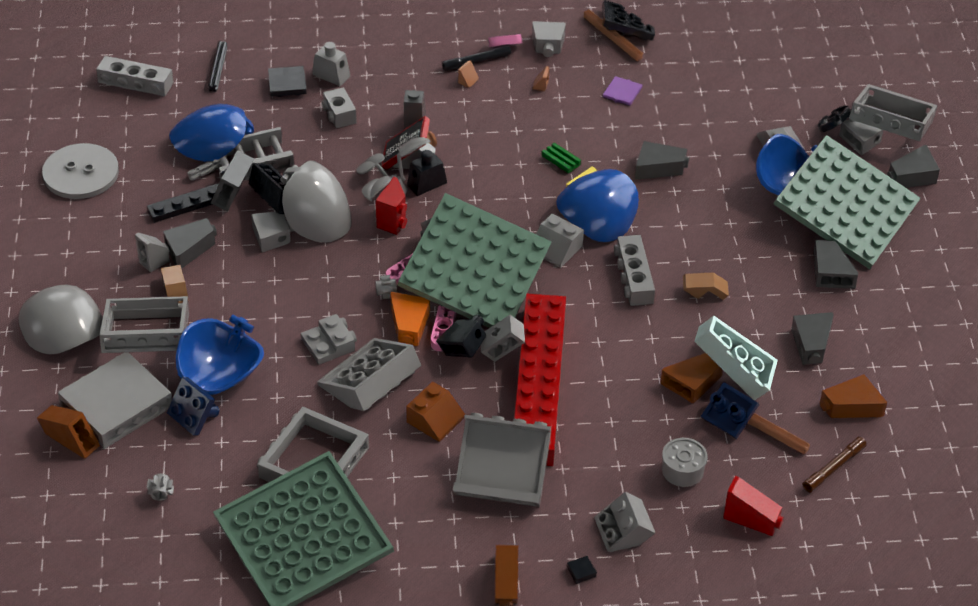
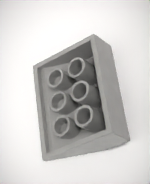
M373 338L318 380L317 384L350 408L365 411L370 409L372 404L378 399L385 397L392 388L399 386L406 377L413 375L415 370L421 366V363L413 345Z

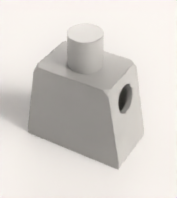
M533 21L532 39L535 52L543 53L545 57L561 53L565 40L566 22Z
M326 42L314 56L312 75L341 86L350 78L346 54L335 49L334 42Z
M848 119L841 123L839 136L860 155H863L880 144L883 130Z
M276 212L251 214L252 228L261 252L290 243V232L294 230H292L283 214Z

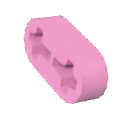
M521 34L488 38L489 47L522 44Z

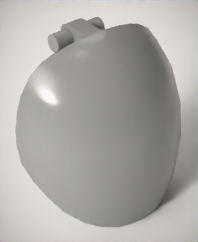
M307 161L300 167L293 165L287 168L280 180L283 184H286L283 190L282 203L285 217L292 230L307 239L325 243L338 240L347 234L352 225L348 200L341 184L331 171L316 161Z
M65 284L44 288L30 297L21 307L18 319L21 332L31 348L44 354H58L98 337L103 316L97 304L87 292L77 286Z

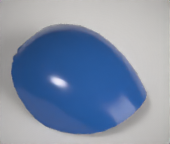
M214 104L202 107L187 115L170 130L169 136L171 143L181 154L194 160L212 162L232 151L240 143L244 135L252 134L254 126L251 120L246 117L243 109L229 104Z
M784 134L772 136L763 146L757 158L756 173L760 183L769 192L779 196L809 158V155L790 136ZM814 145L811 150L814 151L817 145Z
M605 169L584 175L569 184L557 197L556 205L570 223L584 230L586 236L598 242H610L623 236L629 230L638 210L639 196L635 184L626 174L619 170Z
M235 315L230 317L229 322L233 323L234 327L212 318L200 319L188 325L182 332L176 352V369L180 379L182 377H189L209 395L224 392L244 381L262 361L264 350L261 344L245 334V331L251 333L254 326L249 324L248 320L243 317L239 318Z

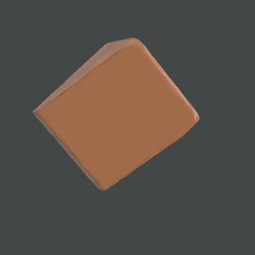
M467 61L458 69L459 84L470 88L478 81V75L471 61Z
M546 66L535 78L533 90H546L549 82V66Z

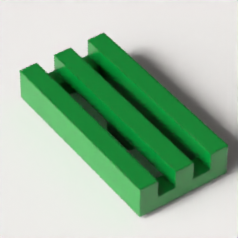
M555 142L552 143V147L548 146L546 150L541 151L542 157L568 174L581 165V159Z

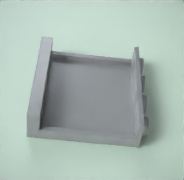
M129 352L116 356L113 360L58 392L61 407L67 405L71 410L83 412L91 429L98 435L99 444L104 449L167 411L172 401V393Z
M479 413L465 415V427L456 483L454 482L453 486L454 495L540 507L551 427L547 426V423L544 422L528 424L522 419L506 421L501 416L484 418Z

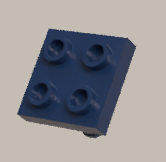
M182 377L166 413L195 436L200 434L208 417H217L220 410L218 406L213 404L215 399L189 377Z
M723 382L718 391L711 394L710 403L702 413L701 418L737 440L759 407V403Z

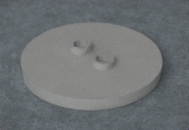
M88 143L73 144L55 151L47 158L42 168L43 181L46 187L54 194L69 199H85L99 195L115 183L119 174L118 161L115 155L102 146Z

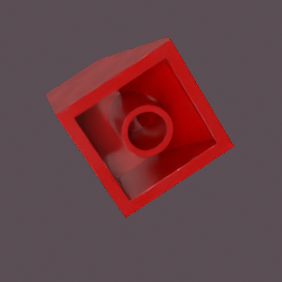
M393 177L376 199V228L397 235L407 224V204H405V193L398 178Z

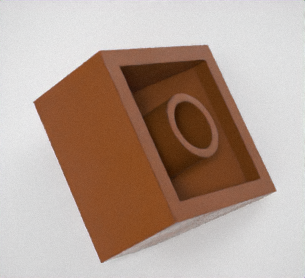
M433 381L406 406L407 423L438 442L442 441L465 418V413L452 394Z

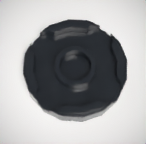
M846 105L834 109L831 115L824 116L817 126L821 132L829 131L843 123L850 116L851 109Z

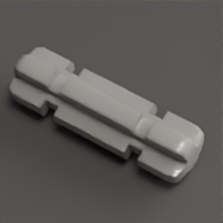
M220 159L207 162L196 167V169L188 171L189 179L194 181L215 171V169H219V167H222Z

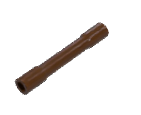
M859 436L854 439L824 467L807 478L802 483L803 488L809 493L815 490L827 477L867 446L864 438Z

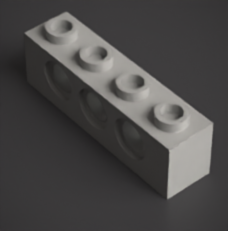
M104 56L96 69L98 83L166 96L173 85L172 69Z
M641 235L618 237L617 245H614L615 257L618 256V270L622 271L621 283L625 284V298L629 299L630 306L654 304L655 288Z

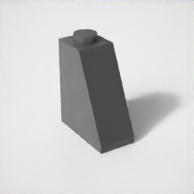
M405 90L404 129L426 115L424 91Z
M643 141L636 164L635 179L683 175L684 168H688L690 157H687V149Z
M923 145L892 162L887 176L908 188L936 184L940 169L927 145Z
M237 150L220 180L211 204L227 212L229 211L253 164L254 158Z
M208 218L163 231L164 243L169 247V254L174 264L180 265L182 269L215 245L217 231L214 224L211 225Z
M816 240L813 252L816 287L855 289L858 272L836 241Z
M833 312L793 316L791 331L803 365L823 363L834 317Z

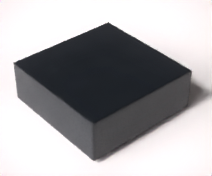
M588 556L567 562V569L576 584L597 577V571Z

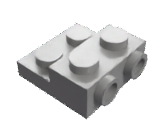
M337 314L318 320V327L301 333L302 341L318 365L355 351L356 335L353 330L348 331L345 318H339Z

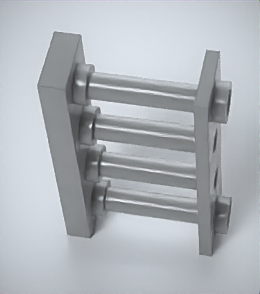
M281 127L244 135L243 139L232 151L220 158L222 166L219 167L220 180L229 166L226 156L236 154L237 150L242 153L255 150L258 158L254 159L253 163L270 164L278 172H283L287 168L294 165L292 151L283 152L280 143H282ZM273 146L276 154L265 156L262 148ZM251 168L244 181L249 180Z

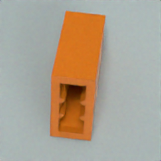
M391 291V312L398 342L418 347L430 315V300Z

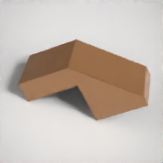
M175 265L161 268L167 297L188 296L181 266Z
M715 273L683 275V290L697 299L708 291L722 300L729 296L728 282Z

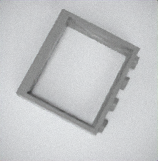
M868 84L853 102L849 119L920 141L932 124L938 105ZM869 90L874 91L873 96L869 95ZM915 124H916V125H919L920 128H919V129H914V128H915Z
M188 296L106 299L99 335L101 353L177 351L182 332L188 326ZM110 303H117L116 306L110 308ZM181 317L179 329L112 331L114 319Z
M302 407L298 413L293 415L289 425L282 429L278 439L271 443L267 453L258 460L259 478L271 482L289 472L274 464L304 425L351 444L338 462L346 477L349 476L369 449V434Z

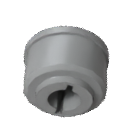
M676 438L669 441L664 446L662 452V473L666 480L680 487H689L699 483L703 478L708 459L705 447L698 441L690 438Z

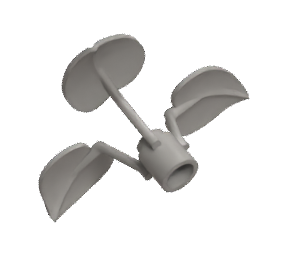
M416 137L407 141L398 149L397 160L400 176H397V174L387 175L379 165L385 159V156L381 153L372 155L356 169L358 174H365L374 167H377L384 175L380 179L371 180L362 188L364 197L372 201L375 195L388 185L393 177L398 178L404 193H406L408 189L403 182L406 178L403 174L401 157H405L422 145L431 142L430 139Z

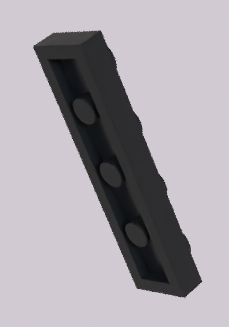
M219 183L147 205V211L153 222L156 223L213 205L211 201Z

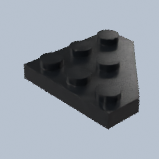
M608 0L603 1L602 17L603 26L611 31L618 30L628 36L635 35L642 40L653 41L655 37L653 26L650 24L644 25L640 17L634 13L628 14L624 10L625 7L621 4Z

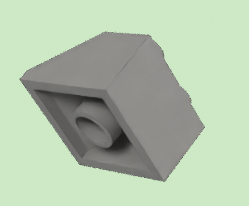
M551 214L541 223L536 235L552 241L544 260L559 268L583 247L584 230L554 214Z

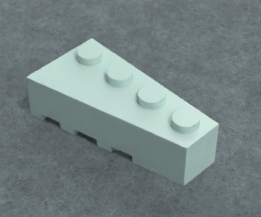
M712 316L699 326L694 342L753 400L770 391L778 361L776 358L715 316Z

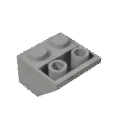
M627 492L620 495L594 517L606 549L609 552L640 546L655 534L642 499Z

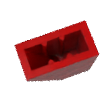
M735 476L727 491L723 519L773 536L776 528L780 530L784 517L781 516L782 507L740 477Z

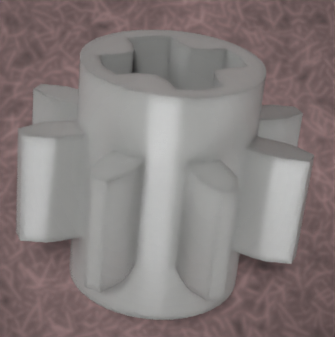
M390 275L380 276V280L375 281L377 296L382 295V299H391V291L397 292L396 279H390Z
M166 474L154 475L153 480L148 479L147 494L157 501L167 499V494L173 495V480H170Z

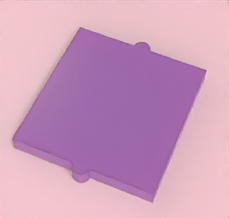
M615 76L604 92L603 97L614 100L616 103L620 102L630 106L642 89V84Z

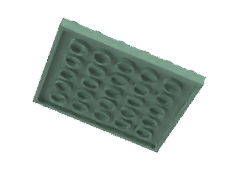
M826 135L773 204L825 240L836 241L843 252L868 269H871L916 206L920 197Z
M445 193L404 269L397 286L469 319H472L474 315H479L484 320L483 325L490 328L509 315H512L514 318L516 317L552 241Z
M330 451L213 511L214 517L269 606H295L394 552V547Z

